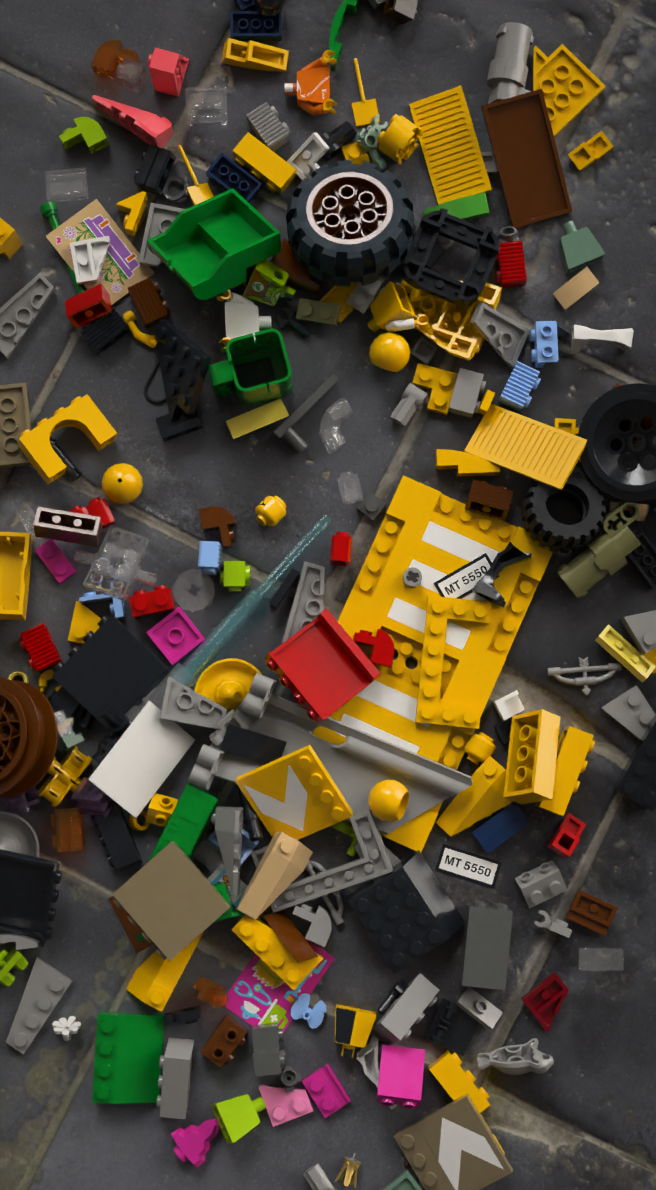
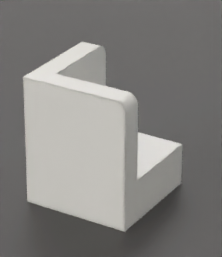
M517 690L493 702L502 721L524 710Z

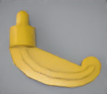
M53 669L45 671L39 678L38 686H40L42 693L45 687H47V681L53 679L52 675L55 673L52 671Z

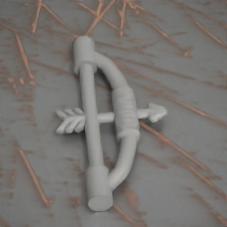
M588 656L585 659L579 657L580 667L547 668V675L555 677L562 683L575 686L584 685L582 692L587 696L591 691L588 685H596L611 678L616 671H622V665L619 662L601 666H589ZM609 671V673L600 677H587V672ZM583 672V677L575 679L560 676L565 673Z
M311 860L308 861L305 867L310 876L315 875L313 867L317 868L320 872L326 871L322 865ZM340 890L332 892L333 896L336 897L338 910L334 908L327 894L322 896L331 911L330 915L336 925L344 922L342 918L344 905Z

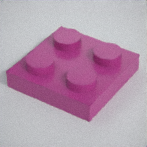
M179 606L146 632L172 665H175L206 640Z

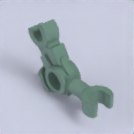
M377 114L371 119V125H368L367 129L362 128L357 132L355 142H358L361 149L366 153L369 152L372 159L371 163L378 165L380 171H382L381 169L386 168L387 165L385 160L379 157L376 150L378 148L377 138L382 130L387 127L388 122L385 121L380 125L378 123L380 115Z

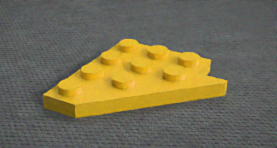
M563 44L549 57L537 46L533 48V91L538 89L543 91L555 137L606 87Z

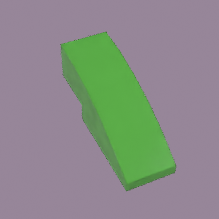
M486 193L459 198L423 210V214L427 215L430 212L439 211L440 208L447 209V214L467 222L489 216Z

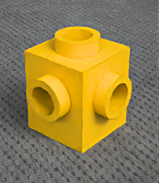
M155 793L148 807L146 822L166 827L178 803V799Z

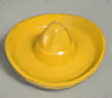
M233 658L219 660L208 666L201 673L194 691L226 708L227 715L232 709L234 711L237 710L247 696L256 673H261L255 666L244 660Z

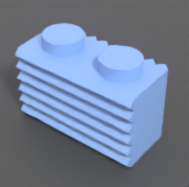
M517 361L498 402L518 412H521L523 407L527 408L532 399L529 393L531 389L536 390L541 380L538 378L540 371Z
M199 541L198 567L205 575H217V572L221 571L223 548L219 542Z

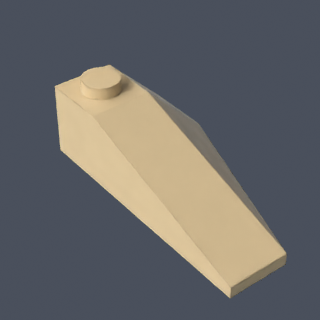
M275 832L236 910L253 919H257L304 871L313 852L291 836L283 832Z

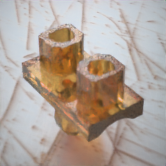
M203 976L194 983L193 987L200 992L197 998L202 1002L209 1003L218 1009L225 1007L228 1003V995L225 992L226 987L223 984L212 981L209 978L205 979Z

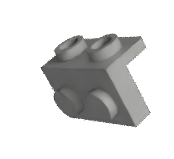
M553 860L543 863L539 867L524 872L515 878L529 909L567 891L560 870Z

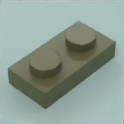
M299 298L296 319L337 326L341 305Z

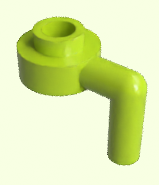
M343 820L331 825L332 828L353 837V841L346 854L354 857L357 852L354 844L358 839L354 829L350 826L351 822Z

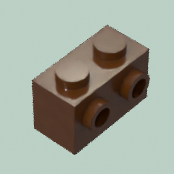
M227 1014L202 1047L200 1053L220 1068L224 1063L228 1065L235 1056L232 1053L237 1046L241 1048L248 1037L245 1034L248 1029Z

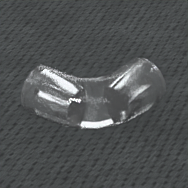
M344 397L329 406L320 420V436L329 454L347 444L341 434L340 426L344 420L354 415Z

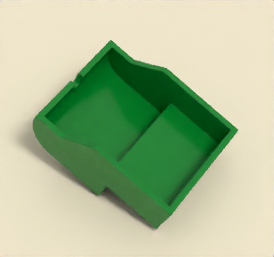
M232 188L181 211L164 233L147 240V247L191 290L196 298L206 300L246 282V268L281 253V233Z

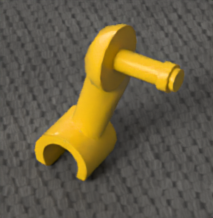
M131 310L125 312L122 316L123 320L129 326L134 338L151 348L156 347L157 341L155 336L142 333L134 323V320L137 319L135 314Z

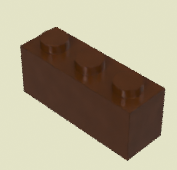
M37 507L33 528L35 537L98 547L102 523L101 517Z

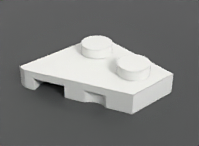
M109 236L70 243L78 285L99 280L110 243Z

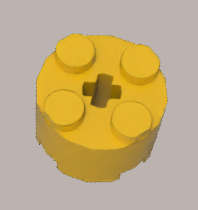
M395 114L391 118L390 126L387 130L379 134L377 142L380 143L379 150L401 165V160H408L417 148L418 143L416 140L418 135L420 137L423 135V130L404 116Z

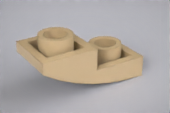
M586 266L557 289L553 295L566 310L599 284V281Z

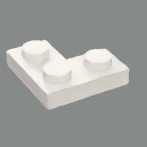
M317 132L313 133L287 160V163L296 169V174L302 181L304 178L310 180L312 179V172L320 168L316 162L328 151L329 146Z

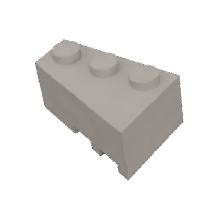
M656 610L620 619L642 655L656 648Z

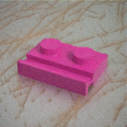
M328 1063L302 1079V1083L324 1118L351 1102L350 1097Z

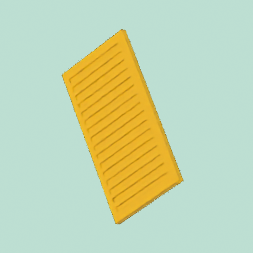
M459 85L458 87L410 103L409 106L414 123L423 130V135L421 137L418 135L438 205L459 198L492 191L462 86Z
M490 404L487 413L483 416L464 452L479 456L495 465L562 490L587 445V439Z

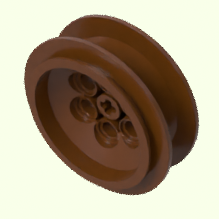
M0 677V798H10L28 792L46 775L56 753L58 727L53 708L39 689L23 681Z

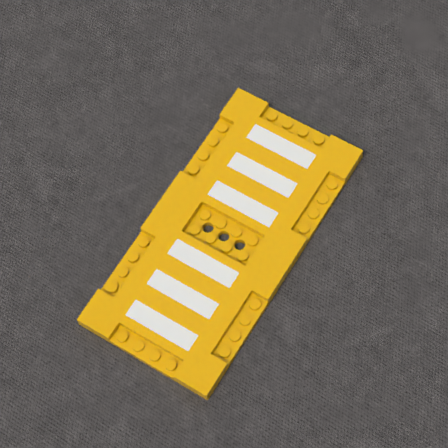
M403 475L337 621L352 640L354 639L355 632L359 633L360 630L370 631L374 637H376L377 629L385 631L393 640L394 649L398 652V658L392 661L391 668L373 664L380 672V676L329 717L457 770L465 753L464 747L475 729L415 722L428 595L441 597L434 582L487 553L493 563L496 555L505 550L509 542L522 552L532 553L531 559L505 567L499 573L500 577L494 580V587L504 598L506 604L504 607H501L492 602L489 624L447 619L439 703L480 707L482 715L553 552L549 551L550 548L547 546L544 548L539 546V541H533L529 537L530 531L526 532L524 528L513 526L497 518L494 519L481 513L478 514L477 512L465 510L466 504ZM408 568H417L422 574V580L416 587H409L403 582V574ZM409 572V577H406L407 580H412L413 583L417 582V573L412 574V572ZM474 592L462 598L491 602ZM356 643L366 657L371 660L373 646ZM409 657L415 658L417 660V667L414 669L407 668L405 665L406 659ZM319 726L313 731L314 736L335 745H340L346 740L345 735L323 726ZM443 801L389 834L379 832L380 835L410 849L422 852Z

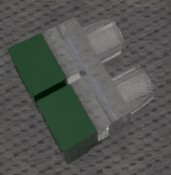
M62 710L55 713L58 727V742L55 755L84 741L82 734L75 735L71 727L73 717L67 720Z

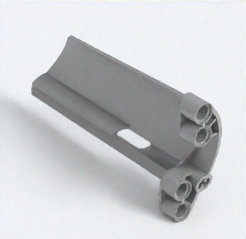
M256 673L247 696L235 711L247 724L248 727L245 729L286 741L282 757L307 745H311L349 804L353 815L370 810L368 796L372 787L378 782L390 779L403 784L409 791V801L403 817L391 823L383 822L373 815L379 832L389 834L428 809L473 785L472 777L330 717L318 725L316 721L313 722L308 717L305 707L272 694L277 681L259 673ZM323 726L345 735L346 740L340 745H335L314 736L313 731L315 728ZM213 742L210 746L203 744L188 782L206 790L209 789L214 776L237 784L235 781L238 776L265 764L221 751L222 742L218 746Z

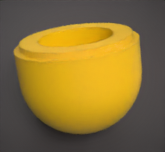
M142 810L140 815L145 817V823L142 826L138 824L137 818L130 814L128 822L133 830L143 831L150 826V823L146 822V810Z

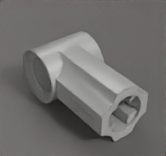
M410 383L402 394L401 401L392 412L390 419L398 425L405 427L416 409L421 407L428 394Z
M319 1163L311 1166L303 1173L313 1190H337Z

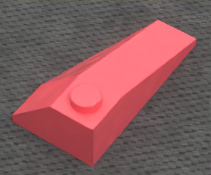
M92 96L95 107L148 145L163 148L174 134L171 126L172 123L163 116L160 118L156 114L100 96Z

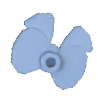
M303 993L293 1003L290 1015L295 1020L300 1018L307 1020L309 1027L312 1029L317 1028L323 1021L324 1013L327 1012L326 1004L319 1000L311 1009L308 1007L310 994Z

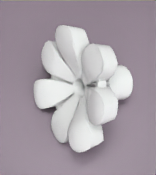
M70 1016L68 1021L66 1018H60L59 1021H54L52 1026L55 1034H62L63 1040L69 1041L72 1038L71 1034H76L78 1029H80L81 1022H75L76 1017Z

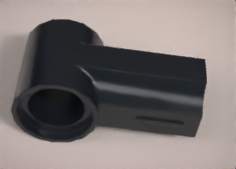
M347 120L330 133L326 132L320 136L329 146L328 151L323 155L326 160L335 157L342 146L355 138L357 133Z

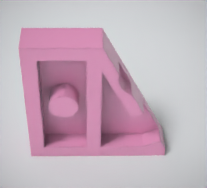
M259 1085V1090L266 1104L273 1127L313 1112L306 1089L295 1088L292 1092H287L285 1087Z

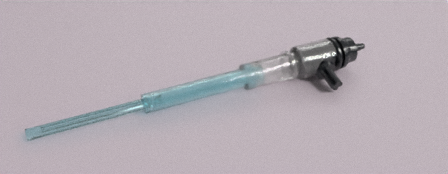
M324 514L256 590L251 588L182 665L178 663L167 676L184 686L192 688L198 681L196 676L265 602L263 598L265 594L332 522V519ZM167 676L146 698L143 697L141 699L143 702L140 705H133L125 715H118L109 706L100 710V717L109 724L110 732L108 733L109 736L103 737L106 742L103 743L101 741L98 744L97 752L92 756L98 765L93 769L88 779L148 701H151L161 710Z

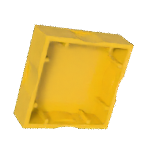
M0 532V620L26 621L34 542L30 533Z

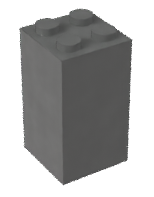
M472 900L471 904H466L459 982L462 986L506 990L513 911L508 908V905L493 903V906H486V903L483 901Z

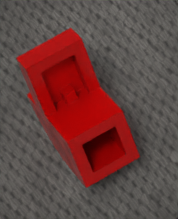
M377 629L376 637L372 636V632L360 630L359 633L355 632L353 639L355 643L373 646L371 663L391 668L394 656V643L391 637L381 629Z
M567 813L557 831L553 833L547 847L564 859L569 858L579 843V836L587 824L572 814Z

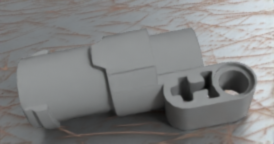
M516 22L504 23L500 25L496 32L498 40L494 60L490 62L486 81L487 85L491 88L488 104L531 92L525 90L528 75L526 64L529 48L533 44L534 37L532 29L524 24Z

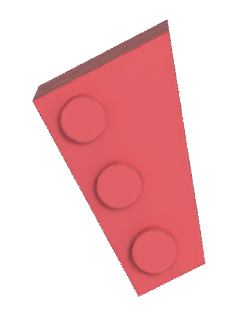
M155 48L154 53L149 55L147 66L150 68L149 75L152 76L151 82L154 85L155 91L179 97L190 59L174 52Z

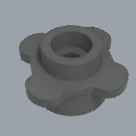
M512 226L503 227L498 233V237H500L499 243L519 241L516 228Z
M285 1066L281 1075L276 1077L277 1084H282L287 1092H292L297 1082L302 1080L301 1074L296 1073L291 1066Z

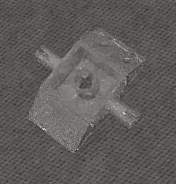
M110 525L98 553L92 554L77 549L73 561L91 566L82 584V588L123 601L128 599L136 581L155 587L158 574L141 569L150 538Z

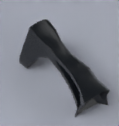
M509 542L505 550L496 555L490 569L476 583L472 591L496 605L504 607L506 602L494 587L495 578L505 567L531 559L532 553L522 552Z

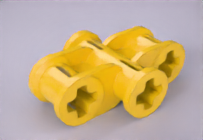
M76 745L68 750L60 763L54 756L47 772L50 774V777L37 793L38 796H43L49 800L53 807L60 804L69 790L73 791L74 796H78L87 784V781L80 779L79 776L87 768L92 757L85 756L78 750Z

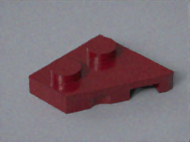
M553 972L521 999L546 1032L551 1029V1022L555 1014H558L561 1002L565 1000L569 990L558 975Z

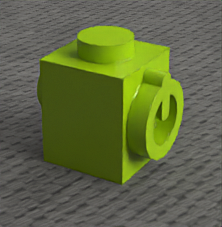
M224 561V571H220V583H224V588H229L228 592H241V588L250 586V566H246L245 561Z

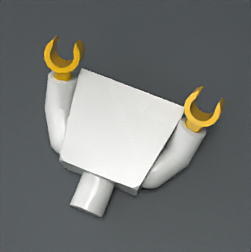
M230 290L223 292L224 297H217L218 301L227 300L225 302L226 337L220 340L219 343H224L226 346L231 339L253 333L255 341V332H259L260 329L272 328L271 316H259L258 306L247 298L230 292ZM223 347L220 351L222 353L226 352V347Z

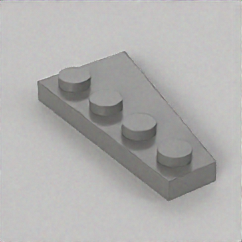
M41 273L36 275L0 308V351L7 359H9L55 290L54 286Z
M306 561L303 562L281 643L287 641L324 611L325 567Z

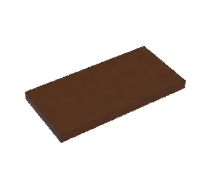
M542 89L481 106L511 226L517 228L572 212Z

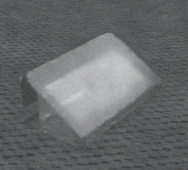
M24 502L17 511V516L40 547L49 539L35 537L33 523L36 513L28 503Z

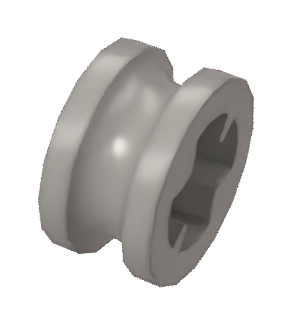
M408 568L403 574V582L409 587L418 586L422 580V574L417 568ZM409 572H412V574L417 573V582L413 583L412 580H407L406 577H409Z

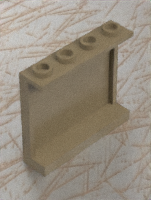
M174 841L170 842L112 894L115 897L113 902L121 910L124 908L129 913L127 918L134 926L139 925L143 930V937L149 943L153 941L158 947L156 949L157 953L164 960L168 958L169 961L231 907Z

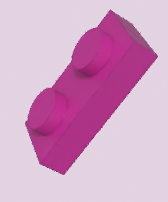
M49 539L35 550L59 584H62L77 573L54 540Z

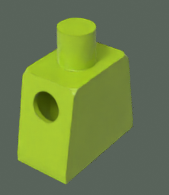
M248 1094L210 1105L227 1144L236 1142L260 1123L257 1113L266 1109V1104L262 1097L251 1101Z

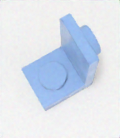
M117 589L104 590V594L96 595V592L83 593L84 597H79V602L82 604L113 599V602H110L111 615H115L116 619L126 618L123 593L117 592Z

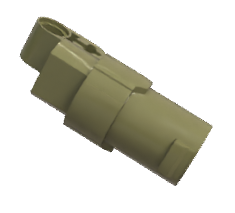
M624 501L606 514L601 526L604 532L588 543V548L567 565L565 563L562 564L560 569L557 570L560 578L576 598L584 597L588 594L587 591L608 574L612 576L628 564L625 556L641 545L636 536L627 527L639 516V508L636 504ZM632 506L633 514L625 517L623 514L624 508ZM617 513H618L619 517L624 520L623 522L620 521V520H617V519H618V517L616 516ZM609 520L616 521L614 523V529H611L610 527L607 528L609 526Z

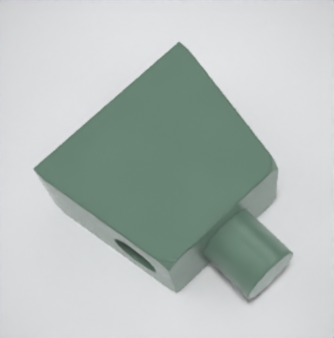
M573 221L562 225L565 236L559 239L558 246L566 275L603 259L605 253L588 227L577 230Z

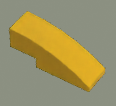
M228 38L224 43L221 63L255 70L285 72L289 51L251 40L246 43Z
M436 449V469H457V477L497 476L500 474V467L479 456L462 451Z

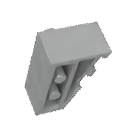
M421 973L415 975L380 1021L373 1024L372 1030L389 1045L401 1039L405 1041L412 1032L410 1030L411 1026L414 1023L418 1024L424 1017L423 1011L427 1006L430 1008L438 999L435 995L439 992V989Z
M169 1037L165 1055L160 1056L159 1069H163V1075H159L158 1088L162 1089V1092L157 1097L156 1108H160V1117L186 1119L190 1091L192 1051L194 1047V1040Z

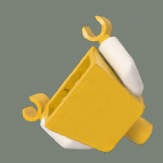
M404 278L401 284L390 281L385 287L381 288L378 296L370 305L374 318L368 322V327L373 332H377L380 328L388 332L414 329L415 326H419L422 331H426L430 328L428 317L424 314L419 315L417 320H414L416 315L407 293L412 292L414 287L408 284Z

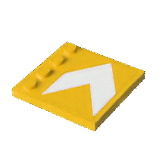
M307 745L240 775L235 781L272 838L275 832H283L299 840L353 816L352 809L311 745Z

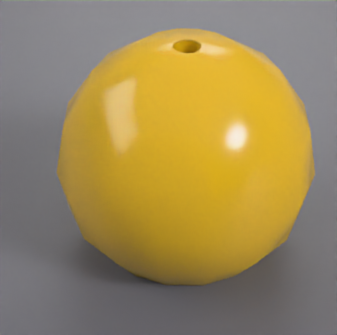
M387 332L380 334L374 339L370 346L369 356L372 364L388 371L399 372L408 363L411 351L408 342L403 336Z
M125 463L109 467L103 474L101 481L102 491L106 498L117 504H128L136 500L143 487L142 476L139 471L132 465Z
M390 779L378 782L372 787L368 796V804L372 814L383 822L391 823L403 817L409 801V791L400 782Z

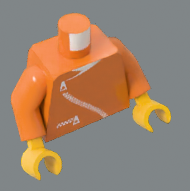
M326 50L322 57L302 68L301 71H298L297 83H285V96H297V106L312 116L327 113L334 115L336 113L331 108L333 105H337V103L330 99V68L327 66L328 63L335 65L337 62L336 59L330 58L335 54L331 50Z

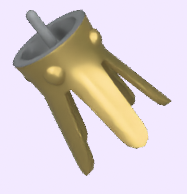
M355 1153L352 1158H344L343 1167L335 1182L341 1181L345 1176L344 1186H348L350 1183V1185L354 1184V1188H356L357 1171L361 1162L354 1159Z

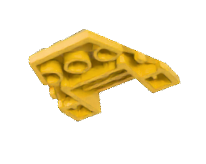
M486 283L481 296L471 306L456 305L413 288L409 300L416 315L414 320H417L419 315L424 314L428 317L430 328L426 331H422L419 326H415V328L449 354L469 361L474 357L475 353L480 351L485 340L470 322L478 302L484 303L496 310L502 288Z

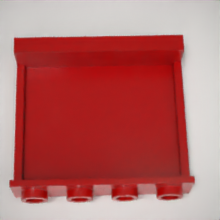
M327 608L316 619L274 651L268 652L265 657L267 667L272 672L275 671L278 674L281 684L291 690L294 700L299 705L302 704L305 707L308 717L313 722L316 721L318 725L380 676V672Z

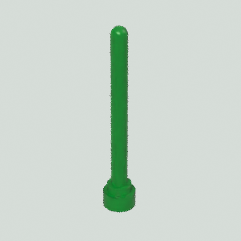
M51 201L42 204L39 207L42 216L49 220L52 230L56 229L60 225L56 218L58 209L55 202ZM66 263L77 294L84 292L83 284H77L74 271Z

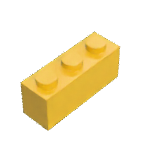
M249 132L233 149L235 163L242 168L245 166L249 169L250 174L255 179H262L266 183L267 188L274 193L277 191L282 195L297 176L294 167Z
M447 1050L428 1066L429 1070L454 1101L468 1094L478 1112L481 1113L490 1106L487 1100L490 1097L483 1087L478 1088L475 1085L474 1081L476 1078L469 1069L464 1071L460 1066L463 1062L455 1052L451 1054Z

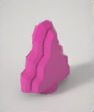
M216 1118L205 1120L199 1126L191 1124L185 1129L179 1127L171 1133L177 1145L173 1150L182 1162H186L189 1159L199 1168L206 1160L205 1154L211 1148L210 1141L217 1136L220 1129Z

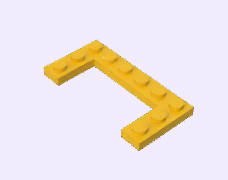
M428 595L415 722L479 729L480 707L439 703L447 619L489 624L492 602Z

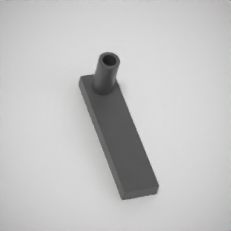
M332 374L272 434L277 439L282 436L300 454L308 444L291 426L339 379Z

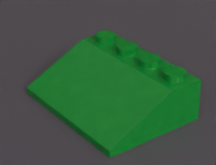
M100 1011L98 1013L92 1103L157 1102V1097L160 1095L158 1080L159 1075H161L159 1064L163 1051L164 1014Z

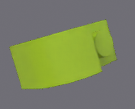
M89 117L73 119L76 127L68 128L59 135L65 149L84 141L90 153L93 154L109 145L108 139L99 123Z

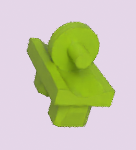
M16 945L9 953L5 949L0 953V983L6 987H10L15 980V976L9 972L14 966L18 970L23 971L28 965V960L22 955L21 950H16Z

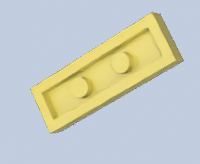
M609 624L595 639L598 644L642 683L656 667Z

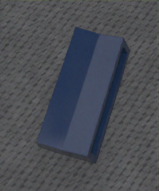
M513 801L509 806L472 832V835L484 851L489 854L530 821L516 802Z

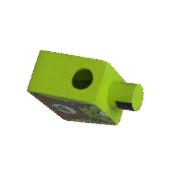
M266 259L257 263L243 296L275 306L279 296L291 302L296 290L285 285L289 276L288 273Z

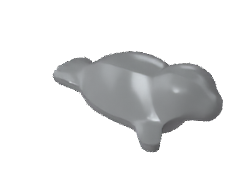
M537 1038L531 1039L526 1044L504 1046L490 1053H479L477 1055V1063L480 1070L492 1066L509 1075H521L528 1072L546 1073L554 1064V1059L551 1055H547L537 1049L539 1044Z

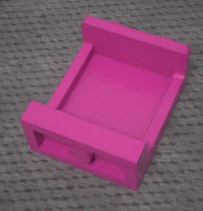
M382 1044L376 1102L383 1106L402 1105L405 1109L419 1107L422 1095L425 1050Z

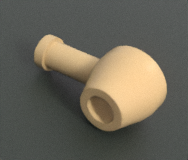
M610 500L609 511L613 510L622 502H613V500ZM634 503L639 508V516L636 521H644L650 505ZM632 506L624 508L623 511H629L630 516L633 514Z

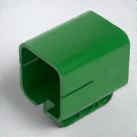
M266 329L255 332V341L253 333L233 338L227 343L226 352L228 360L208 366L215 397L237 393L243 405L253 406L286 397L292 392L291 366L283 337L278 330ZM270 358L276 381L268 382V389L266 383L250 388H242L239 385L234 367Z

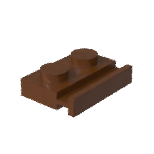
M578 889L566 914V918L606 936V932L618 907Z

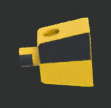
M336 1004L335 1042L343 1044L341 1056L353 1058L355 1047L365 1048L376 1019V1012Z

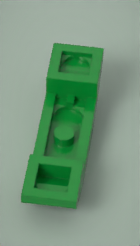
M343 0L334 16L329 35V50L335 52L330 58L337 60L335 65H331L333 70H336L342 53V44L338 43L337 40L346 14L348 12L355 15L360 0Z

